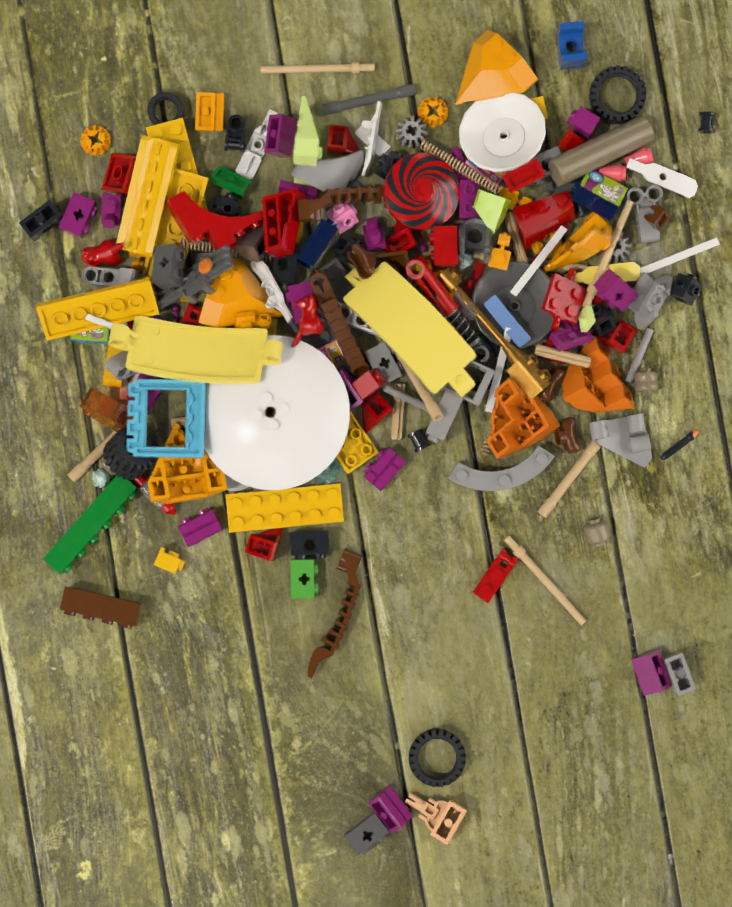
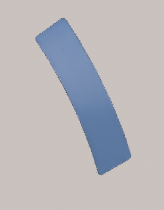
M493 295L484 303V306L504 331L506 327L511 328L506 333L519 348L531 339L496 295Z

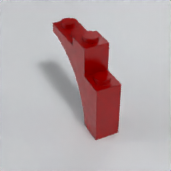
M185 191L169 198L166 202L168 210L188 243L191 244L195 241L197 244L207 237L215 251L227 244L230 246V251L234 249L233 246L237 242L236 239L244 236L246 230L250 228L253 230L257 229L262 225L263 221L262 210L241 217H228L209 212L197 205Z

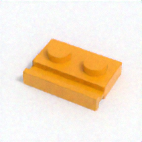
M196 92L195 131L223 132L224 93Z

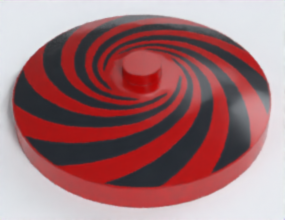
M413 153L401 158L388 171L383 185V197L389 213L401 225L413 230H430L434 226L442 225L453 215L459 202L460 187L453 169L443 159L429 153Z

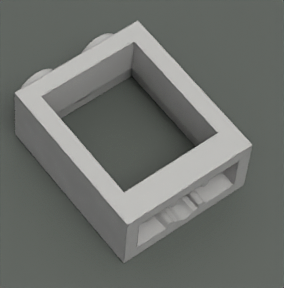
M472 360L468 366L485 374L474 398L466 395L462 398L464 401L478 407L495 371ZM447 386L440 389L461 397L455 390Z
M448 391L444 392L438 405L443 413V417L438 421L431 420L425 433L428 436L427 440L436 444L439 441H444L463 398Z

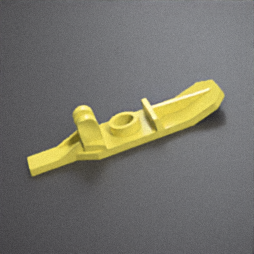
M635 262L608 264L605 270L606 272L610 268L625 282L637 281L641 276L640 266ZM599 266L587 267L584 271L576 273L574 281L576 283L583 282L587 285L591 284Z

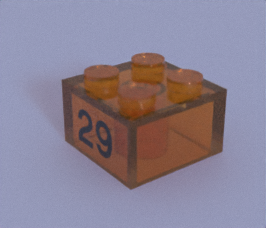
M90 387L79 406L86 410L84 412L85 415L116 432L118 429L127 428V420L133 419V417L127 416V406L93 387Z

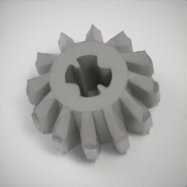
M411 116L410 121L404 117V123L398 122L397 125L400 128L395 129V133L400 134L396 137L397 141L403 140L401 146L404 147L406 143H409V149H412V143L417 148L420 146L418 141L422 142L425 139L423 136L428 134L427 131L423 130L426 128V124L419 125L422 120L421 118H418L415 122L414 116ZM408 129L415 130L414 136L407 134Z
M621 232L617 242V248L619 249L613 251L610 261L613 258L615 264L618 263V257L621 261H624V255H630L627 249L631 248V244H625L629 238L625 237L622 239L623 232Z

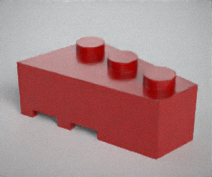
M294 188L262 197L265 252L276 258L294 254L301 223L298 215V201L306 200L307 196L298 189Z
M568 191L513 208L518 230L526 250L531 248V245L538 240L542 241L545 239L546 235L553 230L557 231L561 225L563 226L565 223L575 219L574 204Z

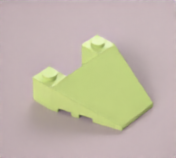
M302 96L293 164L317 166V160L322 158V147H319L318 134L306 96ZM294 177L293 183L315 188L312 185Z

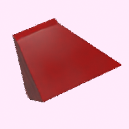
M330 125L327 154L347 156L360 150L349 131V126Z
M396 221L385 239L386 253L405 250L409 252L416 249L417 243L410 228Z
M621 319L620 322L615 323L616 329L602 337L596 331L591 333L593 337L596 335L605 345L621 355L627 349L637 330Z
M378 392L365 398L364 402L361 403L363 430L365 433H368L393 411V408Z
M272 528L254 535L250 534L245 553L272 562L283 528Z

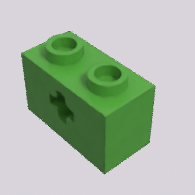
M314 559L290 560L291 599L315 598V594H318V582H314V575H318V563H314ZM303 573H306V576L310 577V580L307 581L306 584H303V581L299 580V577H302Z

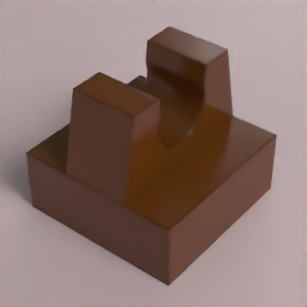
M652 205L650 208L654 213L652 216L645 214L644 218L654 229L660 231L670 218V214L664 207Z

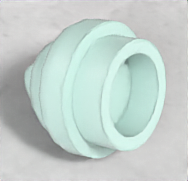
M464 251V263L458 260L457 268L462 270L471 266L474 261L472 259L474 255Z
M97 469V471L92 473L93 484L95 487L99 486V488H104L113 478L112 475L103 469Z

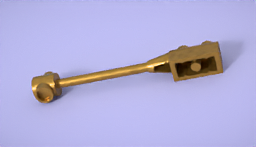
M448 267L437 278L448 293L453 290L502 346L504 353L512 364L506 371L532 400L551 383L549 381L551 378L550 373L545 369L541 371L536 366L538 360L534 355L527 356V354L521 352L510 342H507L458 286L462 282L460 279L462 276L461 271L456 267L453 269Z

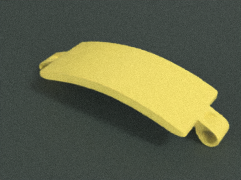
M386 262L381 263L367 279H361L356 268L344 277L354 287L343 298L345 304L390 346L433 394H436L448 383L462 398L476 385L464 370L475 359V352L447 320Z
M135 316L132 331L126 325L113 324L108 343L111 347L128 351L126 360L127 370L162 378L210 384H257L260 382L263 366L280 364L283 348L281 341L267 340V329L203 327L145 316Z

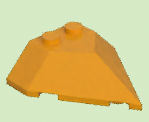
M487 30L473 42L455 105H461L463 102L473 100L477 102L505 96L504 94L524 93L538 78L515 49L498 33Z
M598 208L579 225L580 228L574 234H571L553 255L550 262L541 269L544 273L584 261L597 254L601 249L604 251L610 246L612 227Z
M232 258L233 268L214 278L215 282L211 284V287L215 289V292L211 295L207 293L199 324L216 328L234 325L235 313L254 311L255 317H258L261 313H267L270 317H281L283 314L277 308H266L265 304L269 297L266 290L260 287V282L243 261Z
M176 422L164 447H185V432ZM205 451L204 458H159L147 483L151 502L164 504L204 499L227 490L224 472L216 466Z

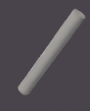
M650 328L646 329L625 381L632 384L634 374L637 373L654 330Z
M387 384L384 386V392L427 411L423 401Z

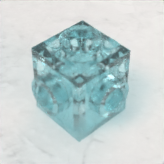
M335 458L321 474L313 479L317 485L324 482L327 485L336 480L335 475L342 472L343 469Z

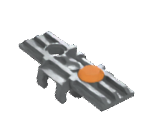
M227 244L211 254L200 257V261L191 267L183 268L182 282L178 289L177 287L161 289L156 286L159 308L162 309L183 296L190 303L195 304L199 302V299L194 294L200 290L205 291L209 295L214 293L215 289L210 286L215 282L214 278L233 268L230 246Z

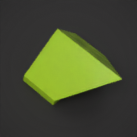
M479 189L473 208H475L485 225L490 228L492 235H494L506 218L512 199Z

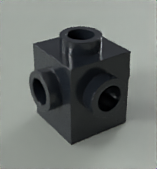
M393 150L386 154L383 153L377 161L379 165L374 173L385 180L388 171L397 161L403 158L402 155Z
M228 192L226 195L221 193L220 197L216 196L212 206L215 208L213 213L228 217H238L241 206H239L240 202L236 200L237 196ZM225 205H230L228 209H224Z
M341 234L331 249L338 255L337 259L345 265L347 263L353 265L347 257V251L353 250V244L361 246L362 243L355 237L350 238Z
M678 273L672 283L670 295L675 300L692 306L700 293L702 285L697 281L696 276L690 273L686 275Z
M602 302L592 307L595 323L590 330L594 329L602 337L617 328L613 319L615 316L610 307L606 308Z

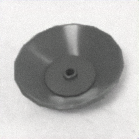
M524 261L509 262L507 271L494 267L490 268L478 280L472 295V302L504 337V329L484 306V303L493 295L498 297L514 319L531 337L520 348H526L540 342L552 330L550 327L554 319L549 313L541 310L550 278L540 268L535 271L517 296L510 293L531 265ZM512 303H516L518 305V308L516 310L511 308ZM472 313L478 329L491 342L500 345ZM511 339L510 343L514 345L516 348H519L516 345V343Z

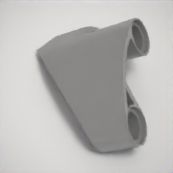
M359 150L338 158L317 160V166L296 164L291 175L323 192L326 189H345L349 181L356 178L364 162L363 151Z
M643 413L589 423L593 442L644 468L652 460L650 438L646 430Z

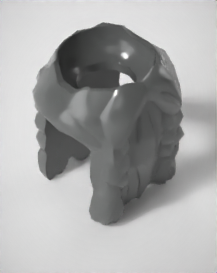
M470 218L458 226L457 250L458 260L461 263H464V251L469 253L484 252L483 264H487L489 261L494 239L492 238L493 235L490 228L485 225L481 218ZM477 229L482 232L483 237L480 241L473 242L468 238V232Z

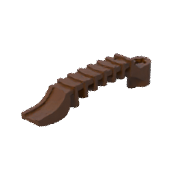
M368 186L366 188L356 187L353 189L350 187L345 189L336 188L335 190L326 189L320 199L298 201L299 221H321V208L330 206L331 201H333V205H339L341 197H343V203H350L351 196H353L354 202L359 203L361 202V196H364V202L369 203L371 202V196H374V204H381L383 188L380 186L376 188Z
M315 269L310 274L311 287L320 307L324 311V316L327 318L329 326L333 330V335L336 337L338 345L346 357L347 364L357 380L367 371L371 370L367 360L364 359L362 350H359V344L355 341L354 334L350 331L351 329L346 322L345 315L341 312V306L337 303V298L326 272L322 269ZM319 276L322 279V287L315 277Z
M347 548L344 549L336 569L348 575L346 584L351 586L349 589H345L344 594L350 596L351 600L343 598L341 602L348 609L347 611L340 609L338 615L344 617V620L341 621L336 618L334 622L335 625L340 627V630L337 631L330 627L328 634L336 637L335 641L324 635L320 640L331 646V650L326 647H318L314 650L308 666V677L311 679L318 664L323 659L333 656L335 649H338L339 642L344 636L343 632L348 627V620L352 616V609L356 605L355 600L359 596V588L361 589L362 586L358 582L356 570L363 555Z

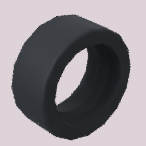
M158 93L148 103L147 113L153 125L164 123L158 120L154 113L156 105L163 100H169L175 104L177 114L173 120L184 118L182 102L172 93Z

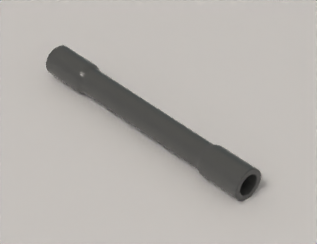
M413 83L392 90L322 104L321 108L323 116L343 110L374 104L377 101L382 102L416 95V90Z

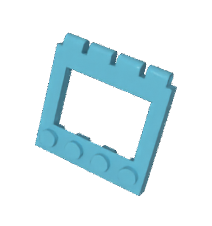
M136 379L135 383H128V397L135 398V400H128L127 416L134 417V420H127V436H134V439H126V451L128 453H133V457L204 458L206 383L159 379ZM148 390L186 391L185 447H146Z

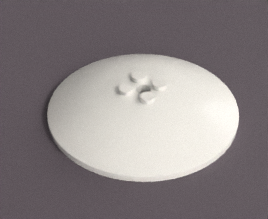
M269 335L267 340H278L283 343L281 361L277 365L263 366L259 383H206L204 448L216 466L237 482L257 489L283 490L312 480L334 461L347 436L350 422V403L341 375L323 353L301 340L297 346L291 347L295 338ZM268 407H274L276 410V414L272 418H268L265 414Z

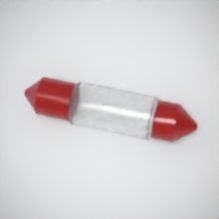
M143 474L140 478L131 480L150 500L147 484L149 479ZM152 502L165 514H176L174 503Z

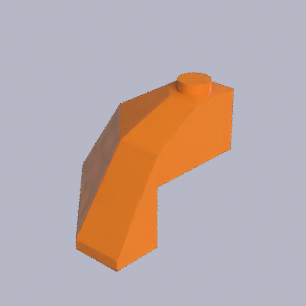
M596 335L579 353V355L591 358L590 366L586 368L574 364L569 365L562 383L563 399L574 408L594 413L632 409L634 407L632 393L629 387L620 380L621 372L616 363L612 364L610 362L609 350Z
M508 378L495 389V408L492 409L490 421L492 428L491 435H488L487 444L495 457L500 459L531 447L548 437L561 425L551 409L538 396L531 400L515 380Z

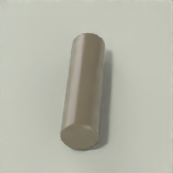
M638 116L550 159L548 162L550 175L558 185H565L652 142L655 134L653 126L646 117Z

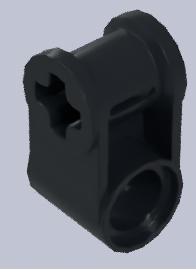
M238 114L232 115L228 119L224 151L239 150L241 153H244L246 123L243 117ZM235 120L242 122V126L238 129L232 127V123Z

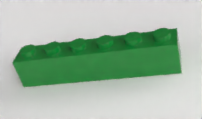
M116 476L45 555L43 560L59 574L64 572L67 574L74 567L72 564L76 558L81 559L87 552L85 548L89 544L93 545L100 537L98 533L102 529L106 530L112 524L111 519L115 514L119 516L125 509L123 505L128 500L131 502L137 496L136 490L138 487L129 479L124 480L122 476Z

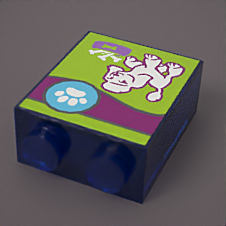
M593 170L577 179L571 190L574 192L571 200L611 222L629 188L597 170Z
M322 218L297 256L298 262L311 271L317 269L339 235V230L336 227L337 224L329 218L327 220Z

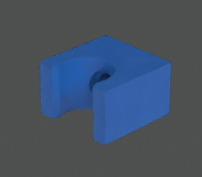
M584 21L559 24L556 31L559 70L584 67L587 61V52H584L583 47ZM566 45H573L575 47V51H567Z

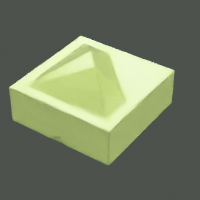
M585 305L579 314L578 321L581 332H588L595 323L592 306Z

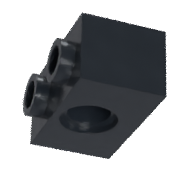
M48 200L19 222V224L29 237L35 241L62 220L63 215L51 200Z
M295 246L294 254L279 258L271 255L274 265L269 270L277 285L291 286L296 284L299 246ZM280 261H287L289 263L288 268L285 270L278 267Z
M329 531L290 532L291 556L295 555V559H307L306 555H314V558H326V554H330ZM308 539L315 542V548L312 551L306 550L304 546Z

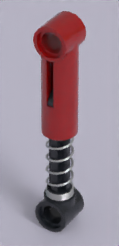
M422 256L413 257L407 264V274L417 282L444 318L450 319V324L456 327L455 330L459 331L460 336L465 339V342L475 352L476 357L473 361L477 363L486 362L492 351L490 343L474 334V330H471L469 327L470 324L465 322V317H462L460 311H457L459 307L428 266L427 260ZM413 264H419L422 270L416 271L413 268ZM481 348L486 354L480 355L476 349Z

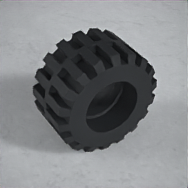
M124 427L118 430L105 444L103 459L106 460V466L110 467L109 470L115 472L117 477L122 476L124 480L128 478L134 480L135 478H140L153 465L156 458L132 457L126 451V439H134V436H127V428ZM146 436V447H155V444L151 443L152 439Z

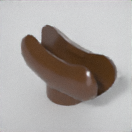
M353 244V250L347 251V257L355 266L359 277L367 279L374 272L376 265L375 256L368 254L362 246Z
M555 367L549 371L551 375L549 381L551 383L538 394L542 401L549 402L553 399L557 385L565 378V370Z
M573 417L564 418L560 422V430H556L554 433L555 442L557 445H563L564 450L569 454L578 453L581 445L575 433L576 421Z

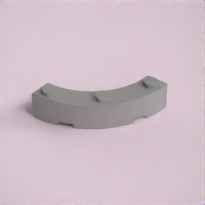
M537 446L518 465L495 472L471 469L458 462L447 479L457 485L473 490H506L526 483L537 476L549 465L555 456L542 447Z

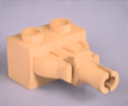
M410 792L409 798L406 799L405 803L422 813L419 815V818L424 820L428 829L432 831L430 835L448 845L468 810L452 800L449 802L444 800L436 801L430 797L429 802Z

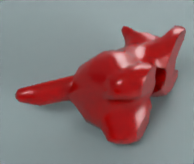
M111 238L104 240L98 246L83 248L81 260L87 264L86 267H99L102 264L118 266L123 260L119 250L124 247V243H116L117 239Z
M309 294V296L304 295L299 301L294 302L295 305L300 307L302 315L299 331L291 347L297 346L302 336L321 334L325 328L323 319L317 315L319 302L313 294Z

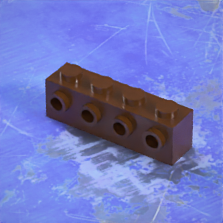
M66 586L60 610H65L64 614L75 616L78 613L82 614L84 619L94 620V618H100L102 623L113 625V622L121 623L120 627L132 629V626L138 625L142 603Z

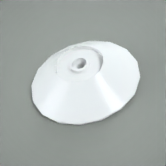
M515 92L504 94L505 96L477 101L464 113L459 126L460 146L466 157L479 168L493 172L512 171L530 162L540 151L546 136L545 118L538 105L523 94H516Z

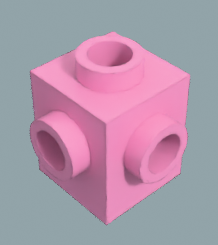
M343 200L339 205H334L325 212L340 235L359 222L356 217L358 212L352 204L343 203Z

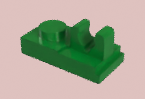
M220 165L209 178V182L230 190L231 194H239V199L244 198L248 187L252 184V180Z

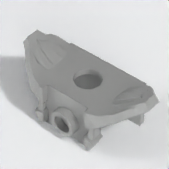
M643 272L637 280L633 289L639 296L627 308L634 312V319L638 329L645 330L659 315L658 311L666 297L670 296L673 276L666 275L653 280L648 274Z

